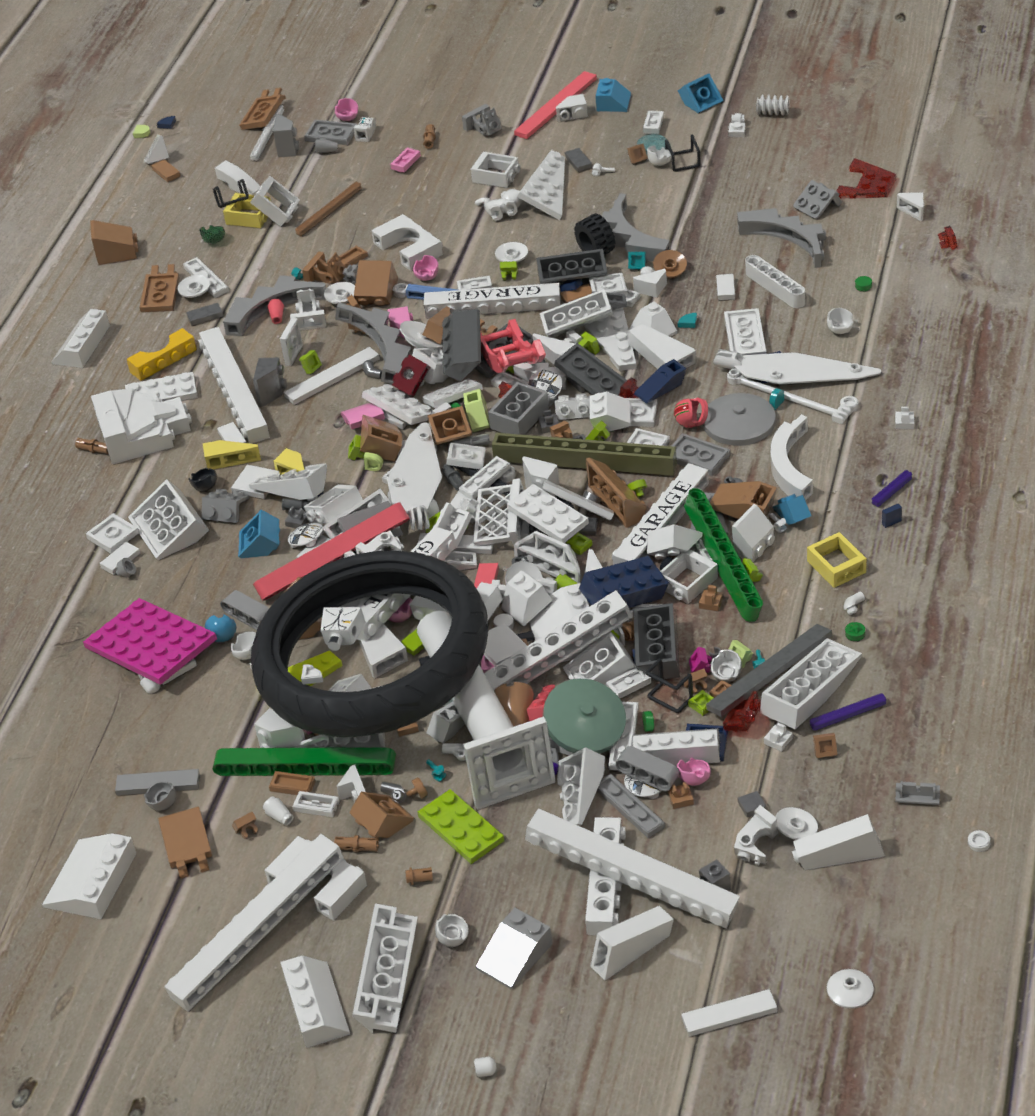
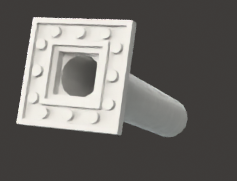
M434 611L427 614L420 620L417 626V634L430 658L440 648L451 627L452 616L446 611ZM478 665L472 678L452 698L474 740L463 744L474 805L477 810L556 782L545 718L541 717L514 727L483 670Z

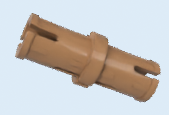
M432 124L426 126V132L423 135V145L427 149L433 147V141L436 137L435 127Z
M77 438L75 446L77 449L109 455L106 443L98 442L97 439Z
M354 835V837L335 836L334 843L339 846L340 850H353V852L358 853L359 851L377 852L379 848L378 838H364Z

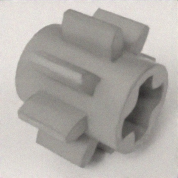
M349 264L348 268L344 269L343 274L345 275L344 280L346 282L356 283L358 265Z

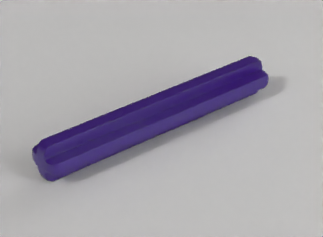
M883 693L817 716L809 720L810 727L816 731L886 704V697Z

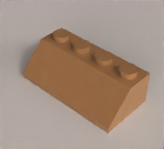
M586 458L588 487L602 499L601 501L609 509L614 511V515L626 528L639 523L643 515L646 514L647 508L645 503L637 498L635 492L630 490L625 481L621 480L616 472L611 470L607 464L592 458Z

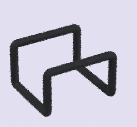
M693 134L690 135L691 149L676 152L672 151L668 139H665V150L669 149L671 154L673 171L700 167V149ZM695 145L698 164L675 168L674 155L692 152Z
M244 179L239 180L237 183L240 193L244 194L245 192L246 196L225 203L219 187L213 188L218 207H225L249 198Z
M661 658L657 659L646 670L647 676L659 681L648 693L647 697L675 713H680L688 705V700L693 697L692 674H687L675 686L664 680L663 661ZM658 664L660 677L650 673ZM688 680L689 698L678 709L652 696L663 684L678 690Z

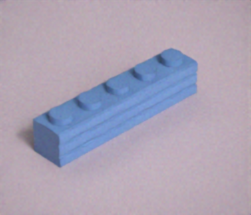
M408 284L406 296L411 299L424 300V293L454 291L458 289Z

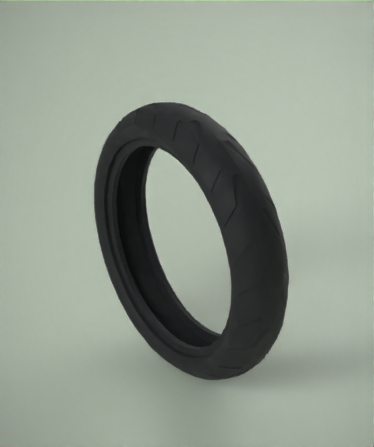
M392 550L373 551L348 556L326 564L307 574L280 595L267 610L257 628L251 649L253 679L257 690L266 704L283 720L305 731L332 737H358L394 731L410 725L444 706L472 678L484 656L487 645V610L478 590L465 574L451 564H447V562L430 555ZM408 594L429 599L439 604L452 616L448 635L436 653L413 672L386 685L352 692L326 691L303 684L288 672V663L293 648L304 632L322 617L324 608L340 607L369 596Z

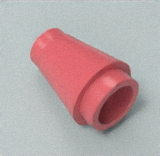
M272 299L268 304V310L272 322L279 324L282 322L284 304L279 299Z

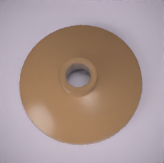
M674 250L660 252L653 261L654 270L666 269L667 278L680 276L687 267L684 255Z

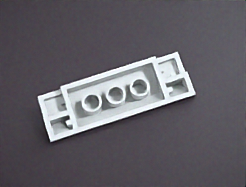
M376 903L352 1017L371 1033H373V1028L396 1033L417 917L396 913L397 907Z

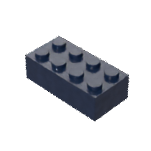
M645 556L585 572L579 590L590 605L617 591L628 607L631 608L662 599L669 582L650 557Z

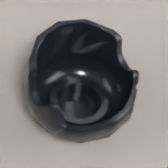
M204 468L196 473H192L191 479L188 478L194 489L204 492L214 487L217 481V473L211 468Z

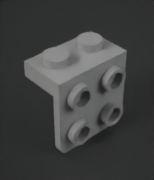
M811 180L793 206L811 218L818 219L830 203L839 207L842 200L839 198L840 194L837 191L830 190L824 184Z
M216 489V492H209V495L202 497V519L239 522V503L248 500L249 495L244 494L243 491L229 493L226 489Z

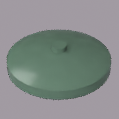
M571 679L560 683L549 693L543 708L542 715L547 722L549 736L560 747L572 753L585 747L599 754L608 751L620 740L626 725V713L619 697L606 685L590 679Z

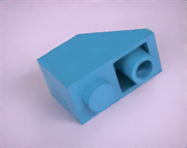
M795 494L777 500V505L772 506L781 518L786 519L788 525L811 516L803 495L797 497Z

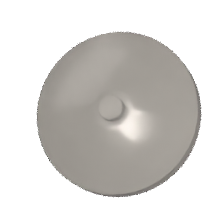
M734 393L719 397L708 405V416L703 427L709 437L722 444L733 446L750 445L763 440L773 431L776 415L773 406L765 399L753 394Z

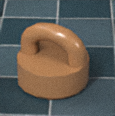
M420 778L413 779L411 782L414 788L407 792V796H412L418 793L421 799L428 796Z

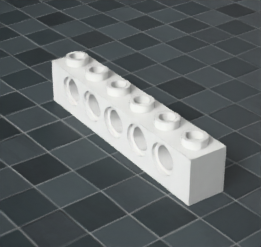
M595 817L594 833L624 845V843H621V840H625L626 828L622 827L621 818ZM591 869L585 922L587 935H597V933L619 924V913H616V909H620V895H617V891H621L622 883Z

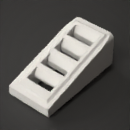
M452 551L444 559L447 564H451L458 570L477 568L475 552Z

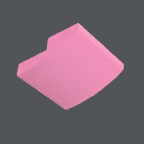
M371 402L341 412L345 423L349 424L351 430L361 427L362 415L379 420L385 419L382 409Z

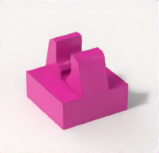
M698 646L690 657L691 673L701 669H705L706 673L711 671V664L709 663L712 657L706 654L705 648Z

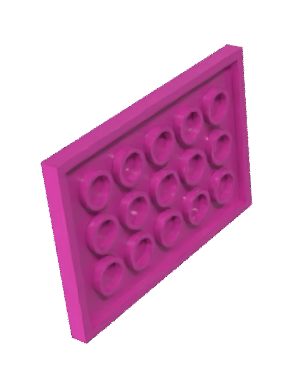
M138 598L112 620L105 623L103 627L91 634L90 637L83 641L85 648L161 685L216 641L217 637L214 632Z

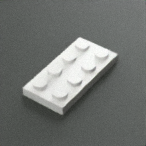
M759 308L724 312L729 350L741 353L742 355L766 354Z
M193 372L125 385V389L133 388V391L140 394L146 393L148 395L156 392L158 399L161 398L162 402L180 397L181 401L198 398Z
M384 384L377 388L372 387L362 392V398L410 425L428 421V415L433 414V409L430 406L418 402L417 399L407 396L405 392L398 391L389 384Z
M535 484L529 486L507 503L509 511L548 536L563 543L589 524L586 516Z

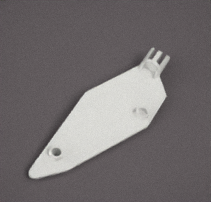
M719 349L713 361L715 366L737 369L746 378L771 382L773 384L858 380L881 374L879 368L795 352L742 355L738 352Z
M426 422L421 423L409 435L387 479L391 502L393 505L401 502L410 518L412 530L415 529V522L417 530H422V521L424 522L425 529L430 527L427 510L442 479L429 423Z

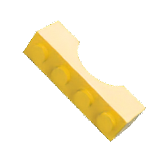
M181 328L169 335L170 340L165 348L150 353L140 351L126 359L130 373L142 381L197 350L194 336Z

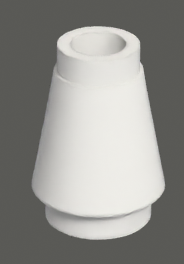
M272 796L263 805V810L269 817L285 826L292 822L294 816L280 798Z

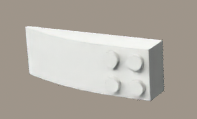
M828 638L825 639L762 693L760 713L796 729L835 692L860 660L862 653Z

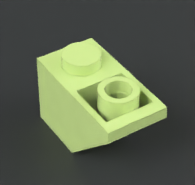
M481 389L464 393V404L472 432L490 428L487 403Z

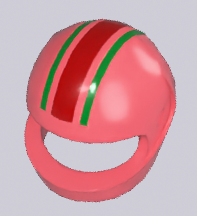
M698 397L681 400L674 408L676 421L681 426L687 428L703 425L708 416L706 400ZM700 403L702 412L700 419L697 420V408Z

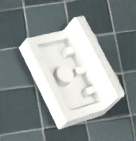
M577 394L573 398H569V395L558 396V399H555L557 419L590 417V396H587V394Z
M446 502L433 528L439 527L452 531L458 547L473 515L468 511L455 508Z

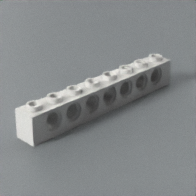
M614 591L484 674L493 690L506 683L507 686H514L513 682L527 684L633 616L619 593Z

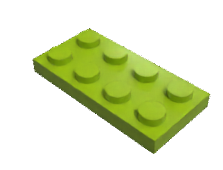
M451 789L417 811L418 817L470 864H473L504 842V836Z

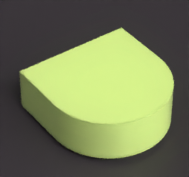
M136 125L133 132L134 138H145L150 135V128L147 125Z
M365 452V470L379 471L382 468L383 459L377 454Z

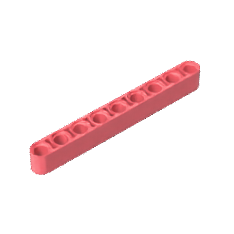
M398 502L253 583V586L262 601H265L289 588L298 577L303 578L314 570L343 558L344 553L350 550L354 552L356 550L355 546L360 542L366 545L379 534L397 528L410 518L401 502Z

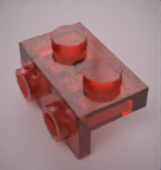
M752 691L748 700H744L729 711L723 722L724 730L748 732L751 724L755 721L758 711H760L761 699H759L757 691Z

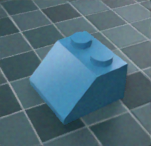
M709 73L678 90L684 104L697 113L724 101Z
M600 79L595 95L597 111L627 112L631 92L616 79Z
M260 510L239 531L238 557L268 556L273 550H276L280 544L279 519Z

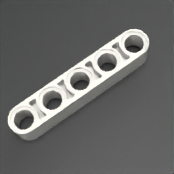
M750 255L746 257V275L793 308H802L805 305V288L759 256Z

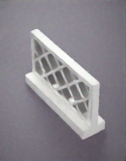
M520 478L513 479L510 485L478 489L474 546L512 541L514 546L516 542L521 540L522 518L507 508L504 510L500 509L505 503H509L524 491ZM510 491L507 496H501L504 492ZM491 494L492 496L487 500L483 498V495ZM498 498L500 501L496 505L491 503ZM487 506L491 508L486 513L482 512ZM495 511L500 513L495 518L490 517ZM503 517L508 518L503 524L498 522ZM486 519L490 521L485 526L481 525V523ZM493 525L498 526L493 532L489 530ZM503 530L507 532V535L498 536ZM482 534H488L486 538L479 539Z

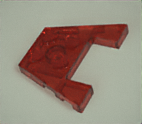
M854 158L850 164V172L862 173L863 175L856 188L839 185L837 192L840 194V199L841 196H849L850 199H855L857 196L866 195V198H886L896 181V173Z

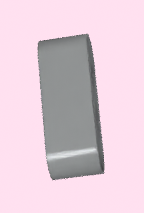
M234 590L220 602L221 608L225 613L257 630L269 609L267 606L237 590Z
M627 746L615 763L616 768L623 774L662 791L670 790L680 774L675 765L632 746Z

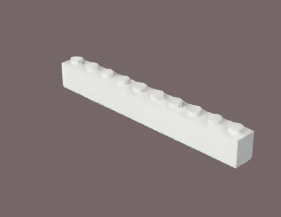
M219 327L199 332V347L203 351L205 359H207L209 368H212L213 376L217 380L218 387L221 388L223 397L226 398L228 407L231 408L233 418H236L238 428H241L242 436L247 438L249 444L270 438L262 413Z
M539 808L527 825L525 840L531 844L540 846L553 854H558L574 863L590 868L592 871L599 872L633 889L640 890L653 898L665 901L674 907L681 908L694 916L706 919L715 925L727 928L737 909L739 895Z
M322 834L312 840L302 853L298 854L285 869L281 870L278 876L264 887L263 891L252 899L239 914L235 915L224 929L220 930L207 945L202 947L200 952L191 961H188L168 981L164 987L170 998L189 1012L344 859L339 846Z

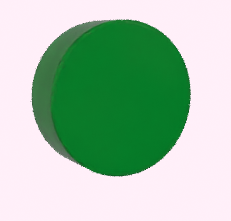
M867 276L856 278L855 288L859 291L870 290L872 288V279Z
M643 711L644 731L652 732L654 730L653 713L651 711Z

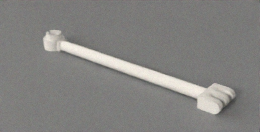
M731 369L729 374L727 373V381L732 385L743 384L769 394L776 389L745 378L737 369ZM784 391V399L832 415V421L843 424L852 413L850 408L842 405L838 409H834Z

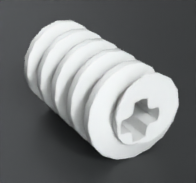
M762 94L760 99L757 98L756 113L760 114L762 111L763 115H766L768 111L769 115H772L773 112H775V115H779L781 112V115L784 116L787 111L788 115L790 106L789 96H786V99L783 100L782 95H780L779 100H777L776 95H774L773 99L770 98V95L765 99Z

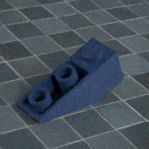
M672 359L659 367L634 392V395L648 404L681 386L687 368L675 359Z

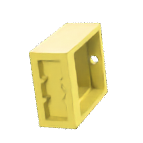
M235 193L231 200L242 198L246 195ZM249 195V198L229 204L223 211L227 225L261 228L267 221L268 216L250 203L255 195ZM264 196L265 198H267V199L271 202L270 197ZM242 209L256 210L258 211V213H248L240 211Z
M840 532L807 547V562L833 588L866 573L867 558ZM839 549L849 560L836 567H832L822 556Z

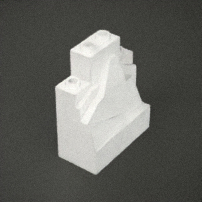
M133 388L110 390L91 396L112 465L173 448L172 440H175V435L191 431L189 424L192 423L186 403H182L180 397L162 402L161 398L158 399L156 392L148 395L146 393L140 394L133 391Z

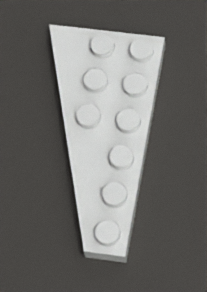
M551 150L517 196L558 220L562 217L565 157L559 152Z
M623 308L612 309L613 315L584 325L587 333L597 338L598 345L602 347L604 353L608 354L610 361L619 371L637 369L633 347L628 344L629 330Z

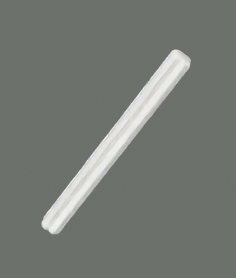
M282 105L279 106L250 154L252 161H257L273 132L276 114L282 115L284 112Z

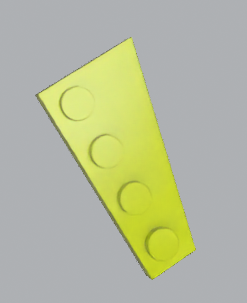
M329 650L288 667V672L302 682L303 665H313L314 668L321 671L323 678L343 665L342 661Z

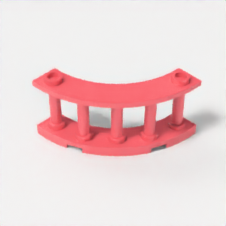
M516 319L508 321L506 330L483 336L480 331L481 353L487 364L496 373L505 372L509 366L524 362L536 364L543 361L546 355L540 339L534 340L532 344L522 340L523 334ZM503 337H511L513 344L490 349L486 344L488 341ZM515 351V353L505 355L506 352Z

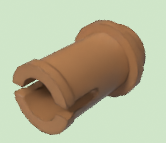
M411 867L409 870H405L406 882L411 883V885L414 882L433 881L431 867L412 869Z

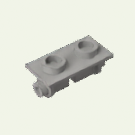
M903 781L896 783L895 802L939 805L940 785H936V783H920V786H916L914 782Z

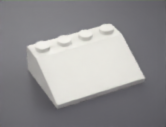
M167 479L128 516L131 523L138 528L140 536L157 560L195 544L209 531L182 491Z
M581 583L561 587L549 595L552 601L529 621L535 641L589 607L587 599L579 590ZM592 642L591 644H589L588 646L584 647L583 649H581L580 651L576 652L575 654H573L572 656L568 657L567 659H565V660L562 661V662L569 661V660H573V659H574L575 657H577L580 653H582V652H583L584 650H586L589 646H591L594 642Z
M112 833L79 839L44 900L43 908L102 919L137 854L132 837Z

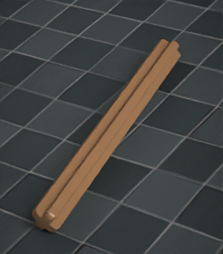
M354 182L295 229L296 234L302 236L360 191L362 189L361 183Z

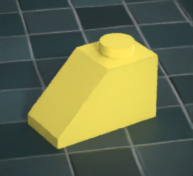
M287 448L273 461L275 470L279 471L280 475L296 469L297 472L304 470L301 453Z

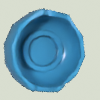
M225 614L221 618L215 615L211 616L204 626L205 629L216 634L217 640L215 642H225L232 639L237 629L235 621Z

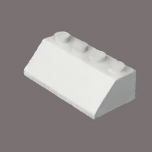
M605 289L540 313L546 336L551 338L613 315Z
M90 309L78 321L52 360V364L83 368L110 327L106 311Z
M719 728L636 734L633 736V747L677 766L681 759L684 763H687L691 757L695 760H704L707 763L720 762Z
M303 955L282 961L283 974L305 1047L309 1048L350 1035L328 963Z

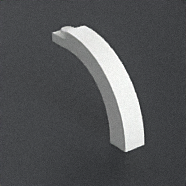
M801 414L791 424L784 422L776 431L771 443V471L777 485L788 496L795 494L796 497L803 495L806 501L813 494V480L795 469L788 459L791 447L808 431V417Z

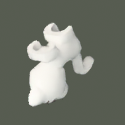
M509 189L501 193V199L490 201L489 198L483 197L476 200L475 205L484 204L485 211L493 220L498 221L503 217V213L509 216L515 215L518 212L517 208L523 200L517 197L520 192L519 190Z

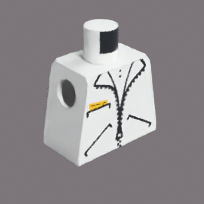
M328 607L323 609L321 633L329 649L337 651L341 645L354 644L366 623L361 607Z

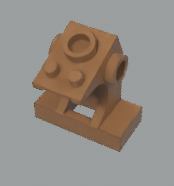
M318 251L302 270L304 281L313 282L317 280L330 284L340 282L345 276L343 274L345 267L336 252L326 263L324 252Z

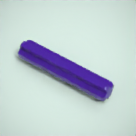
M908 470L903 471L872 498L871 503L876 507L882 505L912 479V472Z

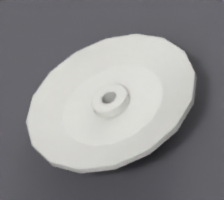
M404 321L400 324V331L411 345L417 348H443V343L438 344L422 335L426 324L416 321Z

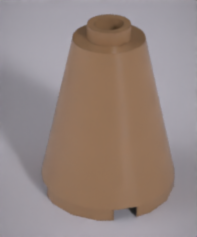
M513 682L514 686H507V683L502 684L494 690L514 727L530 721L527 708L531 705L534 698L532 687L521 682Z

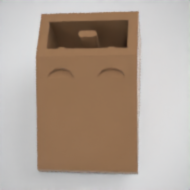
M362 415L360 451L374 453L385 460L394 462L402 447V433L397 425Z
M760 481L720 484L710 504L713 510L738 519L755 504L767 516L774 504L777 487Z

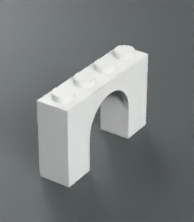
M404 214L371 230L373 243L382 250L402 241L415 242L399 251L401 264L410 271H413L416 260L420 261L424 255H430L434 258L443 255L442 242Z
M481 582L477 590L485 604L489 620L503 599L498 585ZM415 596L409 604L414 618L418 620L423 619L427 614L434 611H446L439 604L419 596Z
M297 836L265 869L268 884L298 854L302 853L309 846L310 840ZM344 859L329 873L332 875L331 880L314 897L317 912L333 921L367 886L364 871L357 866L350 865Z

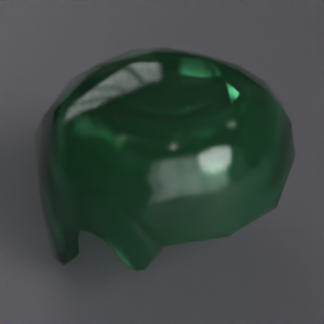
M210 225L208 230L202 226L199 229L202 240L207 244L220 242L226 234L221 226L213 227Z

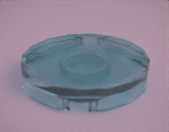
M649 134L639 138L637 145L644 143L647 154L648 147L655 146L657 150H661L662 147L665 148L666 138L662 135Z

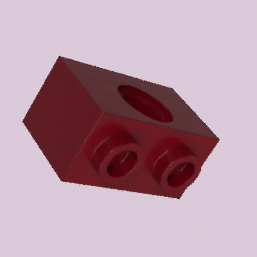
M409 354L408 357L403 359L400 372L394 375L392 386L414 398L430 366ZM409 371L414 373L411 379L406 378Z

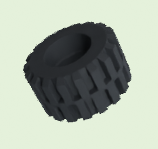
M592 214L575 224V239L582 251L603 249L604 255L615 249L616 241L613 230L606 219L600 214Z

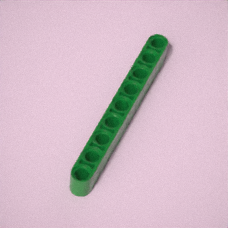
M692 488L688 492L684 508L696 531L703 532L700 539L703 541L710 558H712L713 562L717 563L718 573L740 615L744 620L754 622L759 617L763 601L705 493L698 488Z
M387 747L221 748L216 751L212 770L219 776H274L275 771L307 776H343L352 765H355L359 775H390L394 771L396 752Z

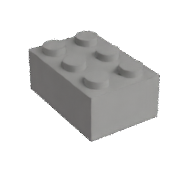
M517 381L489 410L490 429L501 433L525 435L539 420L538 417L542 416L544 411L549 409L548 391Z

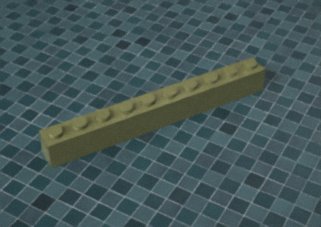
M496 433L492 442L493 459L498 456L511 463L523 464L522 458L525 456L556 464L560 467L587 469L586 458H592L607 464L614 471L674 476L677 465L676 447L507 433Z

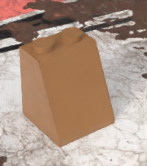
M95 220L90 221L91 239L98 265L137 259L136 252H139L137 234L133 233L132 227Z
M359 260L354 298L358 304L390 305L393 287L398 281V275L392 261Z

